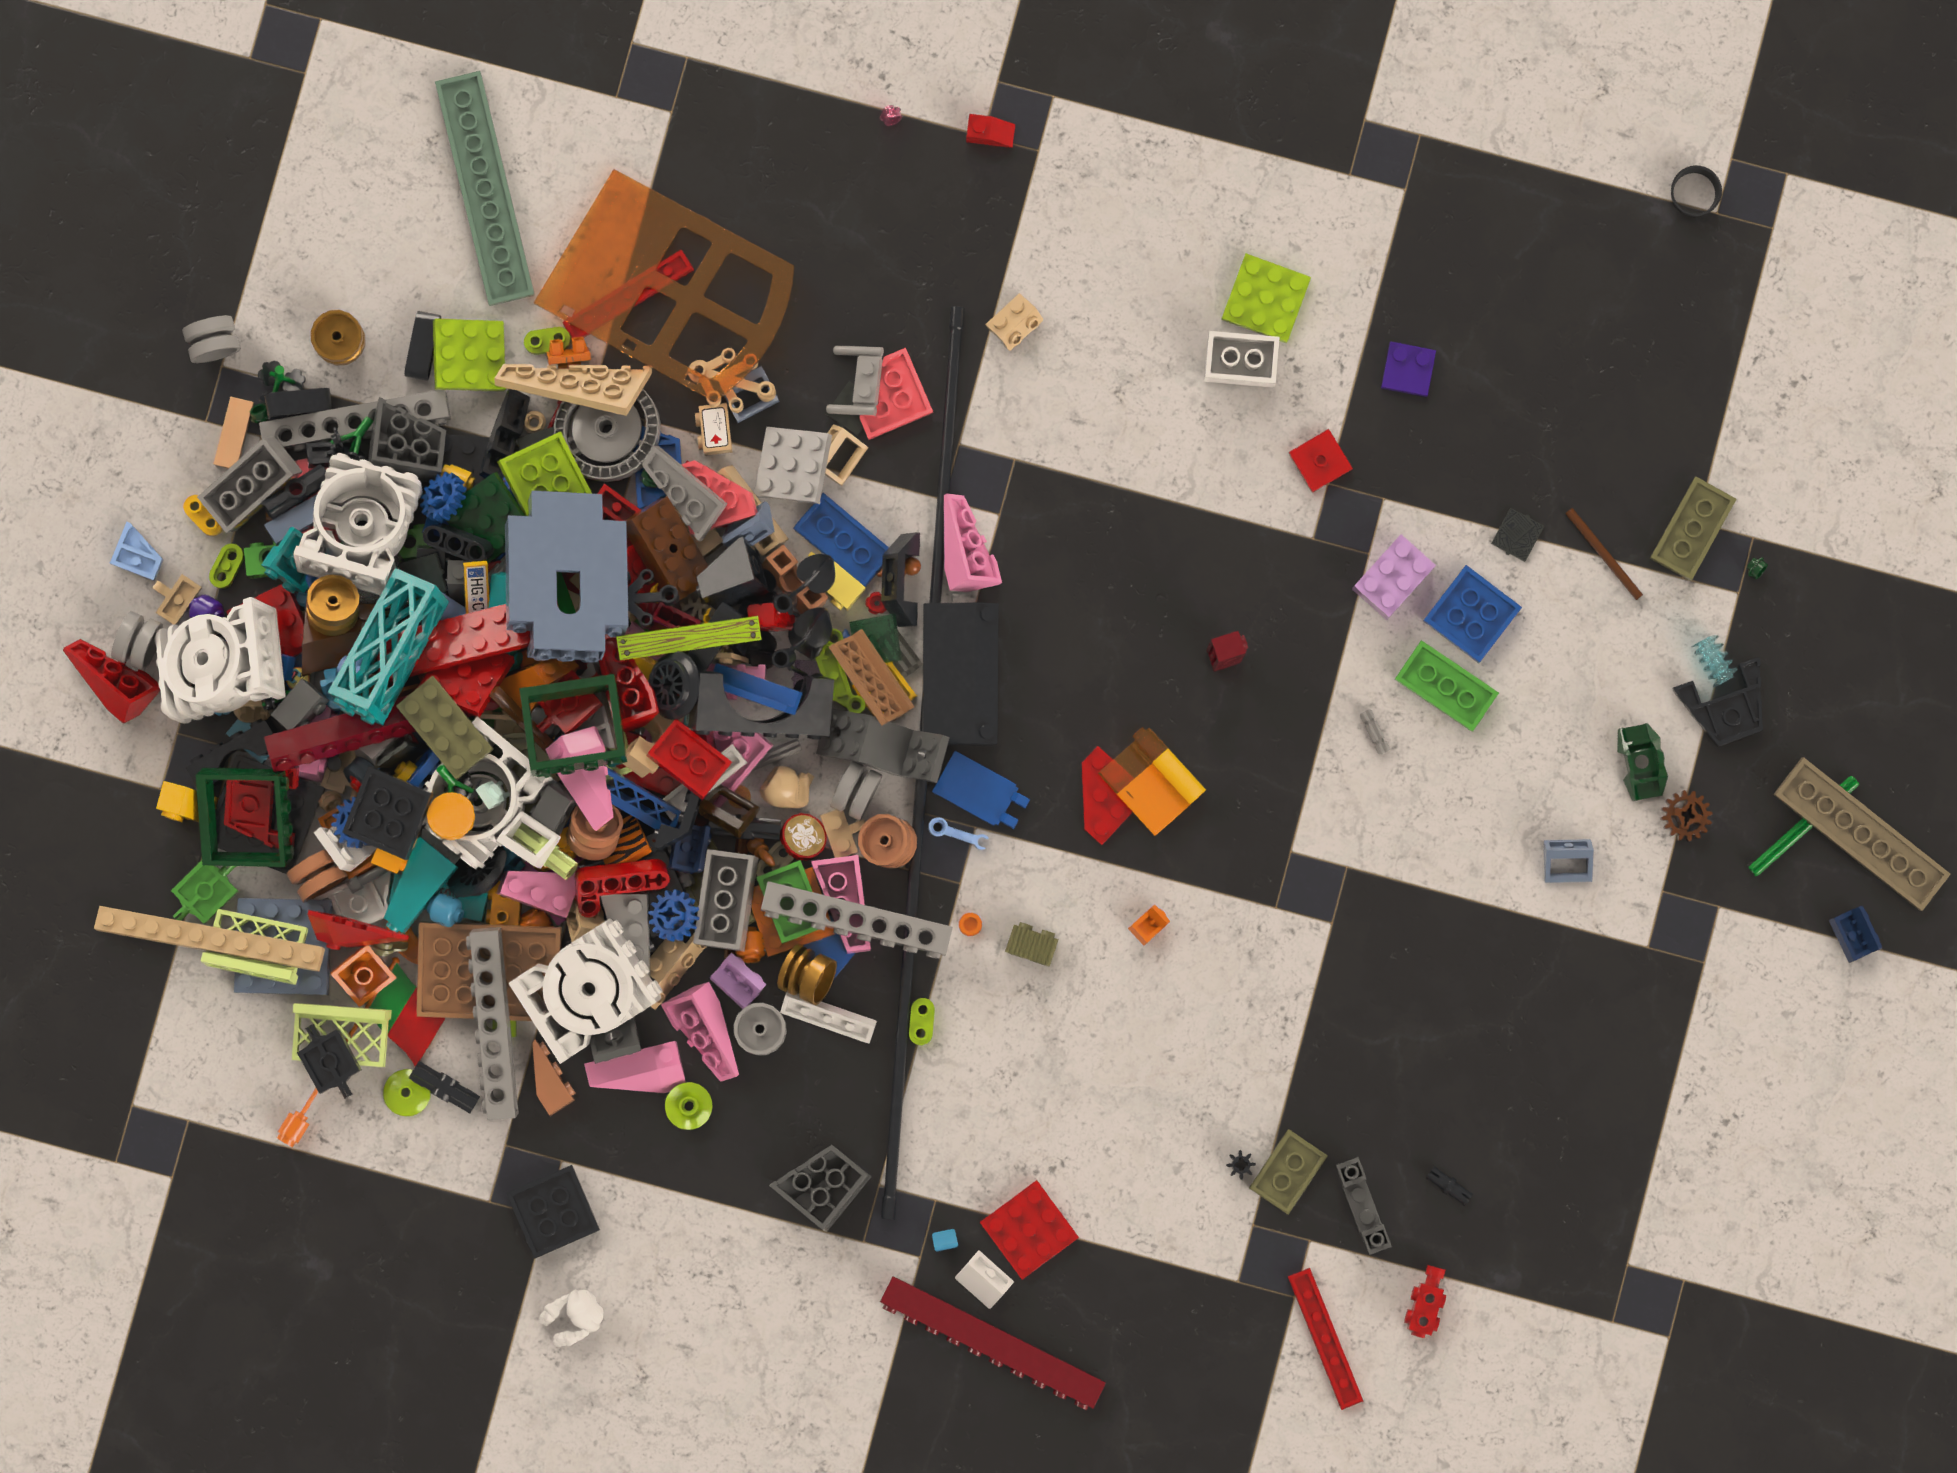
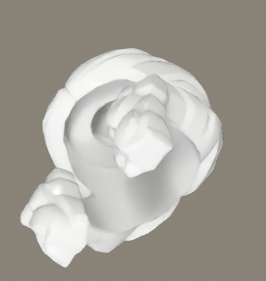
M574 1289L570 1294L557 1298L553 1303L547 1304L544 1307V1311L539 1317L540 1324L548 1326L559 1316L562 1307L567 1304V1315L575 1326L582 1328L580 1331L575 1332L564 1331L559 1334L556 1333L552 1341L556 1347L571 1346L588 1336L590 1332L597 1331L600 1328L599 1324L603 1319L604 1312L592 1292Z

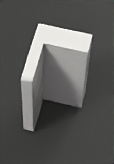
M979 1250L955 1276L958 1282L989 1309L1014 1283L1011 1278Z

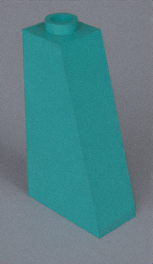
M421 837L416 840L384 915V919L388 921L386 926L395 932L400 931L405 934L428 906L431 898L438 894L459 868Z

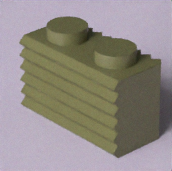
M1022 922L1019 923V926L1014 925L1005 952L1050 967L1059 940L1054 938L1055 933L1043 929L1041 933L1032 931L1033 926Z

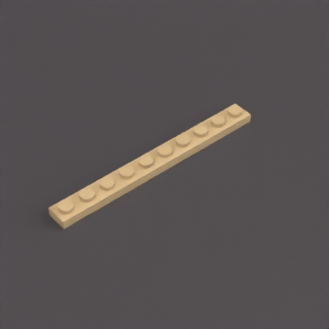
M99 906L94 925L96 931L320 972L325 949L320 946Z

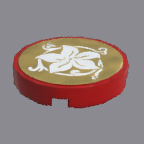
M799 813L791 816L783 824L780 830V841L790 856L798 860H809L823 851L827 843V834L824 825L816 817L810 814Z

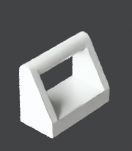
M521 811L501 832L496 841L533 866L541 869L561 837ZM522 822L549 840L537 854L512 838Z

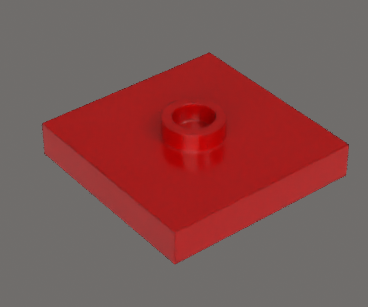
M1329 429L1288 453L1312 493L1353 469Z

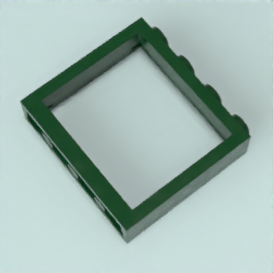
M614 674L519 688L530 771L533 777L544 776L548 778L554 773L569 775L573 774L575 770L580 769L594 771L599 769L600 766L606 765L614 768L616 765L627 762L617 683ZM609 691L617 750L537 762L529 703Z
M202 768L196 774L202 865L285 867L293 859L294 847L290 844L293 828L288 816L291 811V802L287 800L289 778L286 777L285 771L274 772L273 769ZM213 780L274 781L279 853L218 852Z

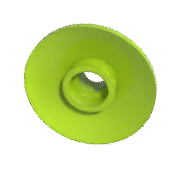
M403 1069L393 1073L384 1085L383 1097L387 1107L400 1116H414L425 1109L430 1100V1090L409 1079L413 1071L412 1069ZM404 1088H408L410 1090V1095L408 1097H404L402 1095V1090Z
M692 1082L681 1083L675 1086L667 1095L665 1101L666 1115L671 1123L678 1128L685 1130L699 1128L707 1122L712 1113L710 1094L699 1084ZM690 1101L693 1103L694 1107L691 1111L685 1109L686 1102Z

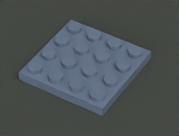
M238 898L237 913L307 927L308 933L305 944L323 947L325 952L320 972L301 968L297 969L296 975H298L296 985L235 972L234 993L329 995L330 948L326 947L327 943L317 940L307 914L308 910L332 914V900H309L303 903L301 899ZM251 921L241 926L244 933H252L257 929L254 922ZM270 926L263 931L266 937L273 938L280 934L274 926ZM292 931L285 937L288 941L297 942L301 932Z

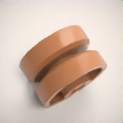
M577 805L574 808L566 836L570 849L576 855L587 860H602L615 852L623 827L622 816L615 806L612 805L613 818L597 831L592 828L579 806Z
M878 814L869 818L862 825L858 835V846L861 854L869 862L885 868H898L907 864L914 856L917 848V836L913 827L907 821L889 814Z
M326 849L307 857L286 873L292 885L304 883L297 891L303 903L328 892L348 877L347 873L344 870H340L338 866L331 867L335 862Z

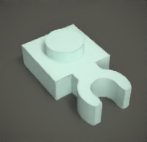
M490 781L475 789L488 809L499 806L510 796L509 792L502 790V781H498L496 784Z

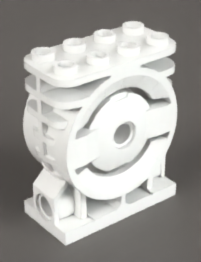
M337 453V455H333L330 458V467L326 469L325 481L321 483V489L315 500L313 512L314 528L303 533L299 546L295 548L293 555L297 572L318 578L330 574L341 575L349 579L357 589L381 595L396 568L394 557L401 550L406 540L409 524L413 521V513L416 511L418 499L422 495V485L415 474L409 472L405 474L399 473L388 466H382L381 468L374 466L367 460L357 461L350 459L345 454ZM378 502L383 504L388 509L392 516V519L397 522L388 520V515L385 509ZM362 520L368 522L365 526L356 525ZM323 527L335 529L338 538L343 544L336 541L331 530H324Z
M249 597L243 599L242 605L233 607L227 618L211 614L198 615L183 622L180 626L174 624L169 626L168 629L161 628L156 631L154 642L157 647L156 663L159 668V688L162 698L161 710L169 718L186 724L191 722L192 719L200 720L204 715L212 716L214 712L227 713L245 705L249 700L257 702L270 697L277 700L286 697L276 608ZM219 633L222 634L226 641L216 635ZM189 682L195 684V688L189 686Z
M476 717L472 722L492 747L495 744L503 750V755L498 759L488 754L468 772L470 774L474 772H488L498 776L510 793L508 811L505 810L506 799L499 806L488 809L484 802L480 806H474V800H471L470 802L475 813L473 828H486L491 825L494 828L482 832L468 831L460 839H444L442 843L456 854L461 852L460 858L474 869H477L478 866L483 869L485 866L484 862L488 857L492 858L494 855L493 851L498 845L502 846V844L496 841L501 832L521 811L524 812L525 804L537 803L541 799L540 792L546 785L556 783V781L551 777H533L530 771L529 759L479 717ZM516 764L522 765L527 770L521 779L512 770ZM435 770L430 782L427 780L425 783L426 787L424 789L434 793L433 801L436 797L445 793L444 789L447 787V783ZM484 774L471 775L472 789L475 788L479 779L482 780L479 786L493 781L494 784L497 783L495 779ZM426 814L423 824L426 823L427 825L424 828L441 840L429 827Z
M609 918L561 949L548 966L537 964L508 983L560 1064L590 1044L591 1035L606 1033L620 1026L661 999L660 993L663 991L656 980H651L648 975L650 972L648 966L643 960L639 961L635 955L637 950L630 940L627 941L623 936L624 930L618 920L613 921ZM578 950H581L587 958L597 959L606 963L616 974L619 982V997L616 1004L621 1012L620 1015L612 1004L617 993V983L613 973L599 962L585 961ZM559 965L566 973L562 984V994L566 1003L576 1013L586 1016L593 1015L597 1023H593L591 1019L575 1016L562 1003L559 995V981L562 975L558 969ZM586 982H590L595 986V993L589 994L585 991L584 985ZM542 987L545 1003L543 1002L538 992L536 993V991ZM558 1023L570 1031L563 1034V1031L559 1027Z

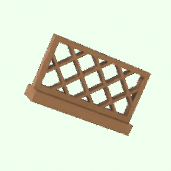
M862 629L829 647L881 726L892 720L899 719L914 708V705Z

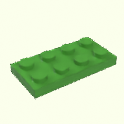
M1422 640L1394 679L1471 732L1477 727L1499 694V692Z

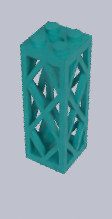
M397 568L394 569L328 691L334 698L333 702L341 707V711L350 716L358 714L363 721L371 725L374 722L380 725L384 724L415 667L416 660L419 659L429 641L428 638L434 627L436 628L449 603V600L436 585ZM409 598V606L402 610ZM392 603L389 616L385 620V607ZM410 615V618L398 625V621ZM422 620V632L416 635L418 624ZM405 630L398 642V633ZM392 639V652L386 655V641ZM380 652V660L374 663L377 655ZM363 657L360 670L356 673V661ZM380 668V672L369 679V675ZM393 674V686L387 689L389 677ZM375 684L371 694L369 695V687Z

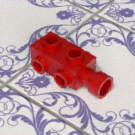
M1427 1265L1425 1284L1419 1282L1418 1287H1413L1410 1300L1414 1301L1412 1310L1407 1309L1404 1323L1408 1324L1407 1329L1412 1330L1411 1335L1425 1338L1426 1334L1432 1336L1433 1331L1437 1332L1440 1318L1437 1317L1439 1308L1443 1309L1446 1301V1295L1443 1294L1444 1289L1439 1288L1440 1280L1444 1279L1446 1270ZM1427 1294H1433L1434 1300L1430 1303L1425 1300ZM1421 1317H1426L1428 1320L1424 1326L1419 1324Z

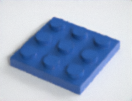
M1465 565L1423 622L1477 663H1480L1522 607L1469 566Z

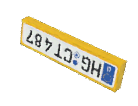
M487 561L463 563L466 614L489 608Z

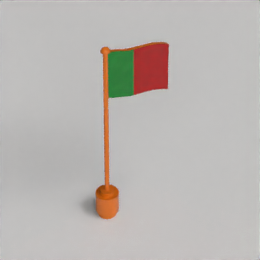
M393 957V962L389 968L396 976V979L373 996L364 1008L392 1010L391 1020L388 1023V1037L407 1054L414 1066H416L442 1026L445 1018L417 1016V987L398 965L400 964L399 958ZM356 1023L353 1025L352 1029L349 1032V1035L351 1037L354 1035L355 1031L358 1028V1025ZM377 1024L382 1029V1024ZM317 1088L314 1089L301 1112L295 1111L294 1114L289 1112L278 1130L279 1135L277 1139L291 1147L295 1143H299L310 1125L306 1122L308 1117L305 1116V1113L318 1093Z

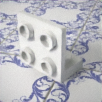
M334 826L330 829L320 827L313 832L340 870L351 872L376 850V847L372 845L365 846L364 844L363 848H356L355 845L353 848L347 847V842H339L341 835L336 836L333 834L337 830V827Z

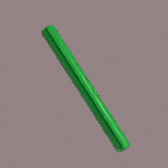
M1850 776L1839 786L1850 794L1859 786V783L1853 776ZM1801 819L1749 866V870L1755 876L1760 875L1813 826L1806 820Z

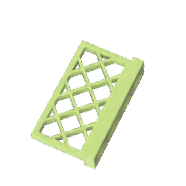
M222 909L217 910L213 927L222 928L221 921L223 916L231 917L235 925L228 928V930H236L238 928L239 932H243L241 926L251 921L254 922L257 929L250 934L257 935L260 933L261 936H265L263 933L265 929L274 926L280 934L273 938H283V940H287L285 936L290 932L298 931L301 933L297 942L304 944L308 933L307 927ZM209 951L203 952L201 962L208 967L296 985L298 975H296L298 968Z
M307 1003L293 1004L295 1022L292 1060L301 1061L297 1054L299 1052V1045L305 1040L308 1044L311 1042L309 1034H306L301 1029V1018H309L322 1035H327V1033L321 1026L327 1020H332L349 1040L347 1042L348 1045L352 1044L359 1052L355 1057L359 1065L385 1067L388 1023L391 1020L392 1010ZM315 1019H322V1021L318 1023ZM338 1021H346V1022H344V1023L341 1025ZM350 1022H355L361 1029L354 1037H351L344 1029ZM373 1024H382L381 1035L374 1039L367 1029ZM364 1033L372 1043L362 1051L355 1040ZM373 1046L380 1052L379 1062L371 1061L365 1054ZM360 1057H363V1058L365 1059V1061H363V1060H358V1059H359Z

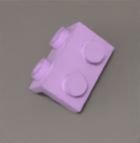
M732 953L710 977V980L742 1009L747 1007L766 986L760 975L752 972L741 958Z

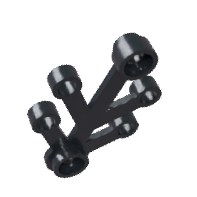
M650 569L642 570L639 577L628 587V611L639 620L641 627L644 629H650L654 625V619L651 614L645 613L636 604L662 602L666 606H673L679 601V593L672 585L662 587L660 592L637 593L644 585H650L654 582L655 576ZM627 571V580L629 585L631 583L632 578L629 572ZM646 574L651 575L648 580L643 579ZM674 595L672 600H666L667 596ZM628 617V628H629L630 625H631V621H630V619H629V617ZM645 618H650V622L647 624H644L643 620Z

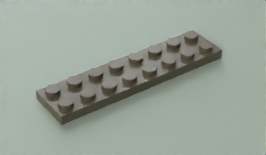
M1804 757L1799 760L1773 794L1919 911H1923L1950 876L1948 871Z

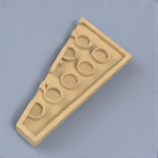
M503 364L494 380L495 386L627 416L651 376L652 366H643V370L631 369V366H622L621 369H608L606 365H569V369L556 368V365H547V368H534L532 364Z

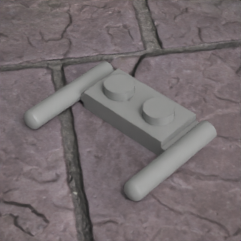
M835 346L833 348L835 355L859 357L857 359L853 405L829 404L826 407L827 413L876 416L883 362L882 356L884 353L883 347Z

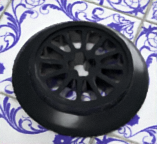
M680 651L664 654L657 660L650 673L648 682L654 690L659 714L669 720L681 719L693 709L697 701L700 688L698 670L692 659Z
M498 845L493 851V857H488L484 862L485 866L483 869L479 866L477 869H474L460 858L455 863L459 868L448 880L450 892L458 897L482 895L492 889L499 882L504 872L507 857L504 847Z

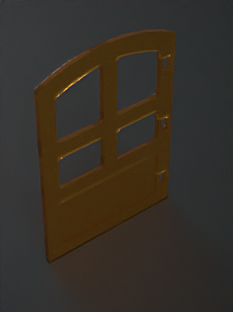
M613 169L535 299L534 304L716 402L749 374L772 343L788 306L793 284L794 265ZM681 228H686L712 243L691 281L686 286L656 271L657 266ZM729 253H733L773 275L766 307L758 324H754L704 297V293ZM646 287H651L677 302L652 345H647L621 331L622 325ZM564 305L575 310L572 317L561 312ZM693 313H699L748 340L738 355L713 378H708L669 357L670 350ZM626 339L637 344L634 351L622 345ZM688 373L700 378L697 385L684 379Z

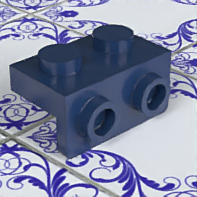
M694 825L691 835L672 845L668 869L689 874L703 872L707 847L711 842L710 826Z
M1863 906L1849 910L1829 920L1849 963L1882 949L1879 937Z

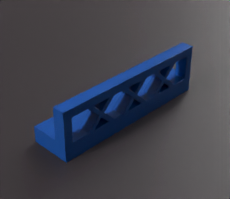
M718 663L715 664L713 671L723 674L725 692L785 713L796 714L802 692Z
M607 767L608 775L614 779L615 783L614 786L606 783L607 789L611 793L613 805L654 829H660L661 824L676 827L681 813L680 809ZM629 787L634 790L635 797L631 798L619 791V789ZM650 799L654 802L655 809L652 810L639 801ZM670 811L676 816L670 821L659 813Z

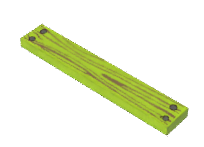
M758 616L616 636L620 660L762 640Z

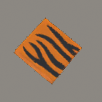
M630 815L623 819V827L615 852L608 858L603 859L605 865L633 862L652 852L637 818Z

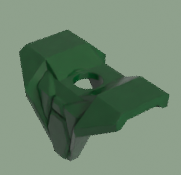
M1648 723L1619 728L1617 752L1624 754L1628 774L1623 781L1632 801L1663 796L1668 774L1664 766L1665 757L1664 752L1661 750V738ZM1639 755H1644L1648 758V766L1644 769L1638 768L1635 764V759Z

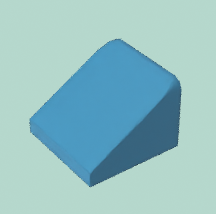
M954 1229L932 1234L936 1252L958 1246Z

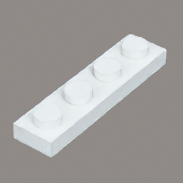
M733 744L721 752V754L732 761L731 765L707 794L747 764V761ZM681 784L663 800L685 812L687 803L684 800L688 788ZM665 811L671 820L676 816L670 811Z
M788 991L780 1011L782 1014L868 1044L877 1022L876 1020L824 1002H820L815 1006L802 1000L798 993L791 995Z

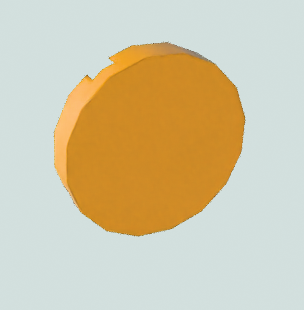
M453 792L441 794L429 805L427 812L428 825L441 839H460L474 825L475 813L473 805L469 799L461 794Z

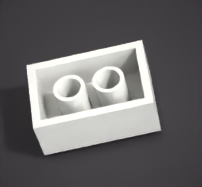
M1209 331L1204 382L1274 388L1276 384L1279 337Z

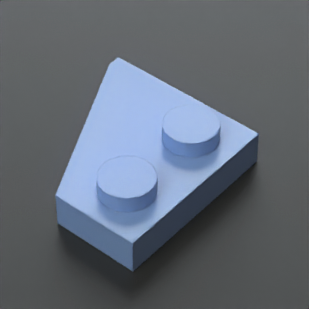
M126 522L110 564L155 581L163 558L131 523Z

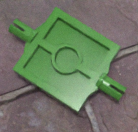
M201 860L171 890L182 905L173 917L181 921L190 913L195 915L203 924H206L217 913L218 909H221L239 892L230 883L227 876L237 866H223L220 869L215 866L202 865Z

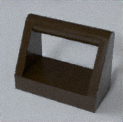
M722 784L709 793L699 805L700 816L739 839L760 810L759 806ZM722 795L748 812L739 820L714 805V803Z

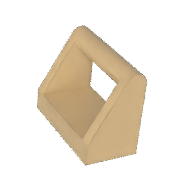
M833 424L828 431L832 435L827 464L845 438L857 446L838 476L826 468L825 475L842 486L868 447L843 427Z

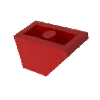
M969 114L966 142L1013 148L1015 124L993 116Z

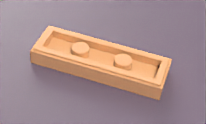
M230 397L213 463L215 466L229 469L240 459L250 422V409L254 406V402Z

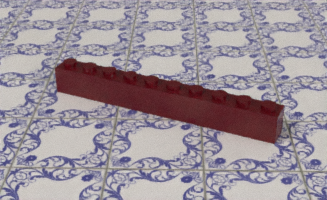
M407 696L397 698L383 725L376 722L371 725L363 721L358 714L350 716L345 713L265 736L264 740L273 771H286L295 766L310 764L319 759L334 757L340 753L355 751L364 746L379 744L388 739L403 737L406 734L416 732L396 707ZM491 699L484 712L493 711L499 708V706ZM463 711L467 717L473 716V714Z
M892 1276L880 1300L884 1304L882 1308L893 1314L899 1311L905 1314L903 1319L916 1325L919 1321L927 1325L925 1330L937 1336L941 1332L948 1336L946 1340L957 1346L963 1343L969 1346L967 1351L980 1357L983 1353L990 1357L989 1362L999 1367L1005 1364L1012 1368L1010 1372L1021 1378L1027 1375L1033 1378L1031 1383L1044 1389L1047 1385L1054 1389L1053 1394L1063 1399L1069 1396L1075 1399L1074 1404L1082 1409L1087 1410L1088 1407L1094 1409L1106 1382Z

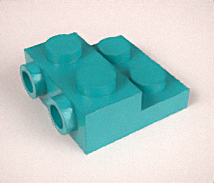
M294 527L289 528L278 546L272 547L261 565L266 569L264 573L274 580L279 578L283 581L282 587L291 593L295 591L304 593L308 588L305 580L307 574L297 572L293 555L296 546H299L303 534Z

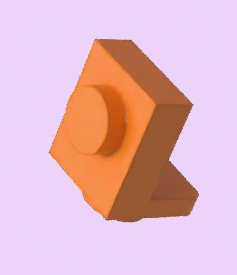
M1153 905L1128 929L1144 946L1170 923V920L1163 910Z

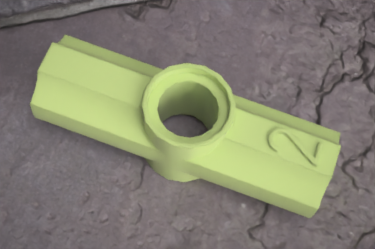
M523 822L512 837L535 854L549 841ZM556 845L543 866L549 867L567 880L577 870L578 863L559 849L560 847Z

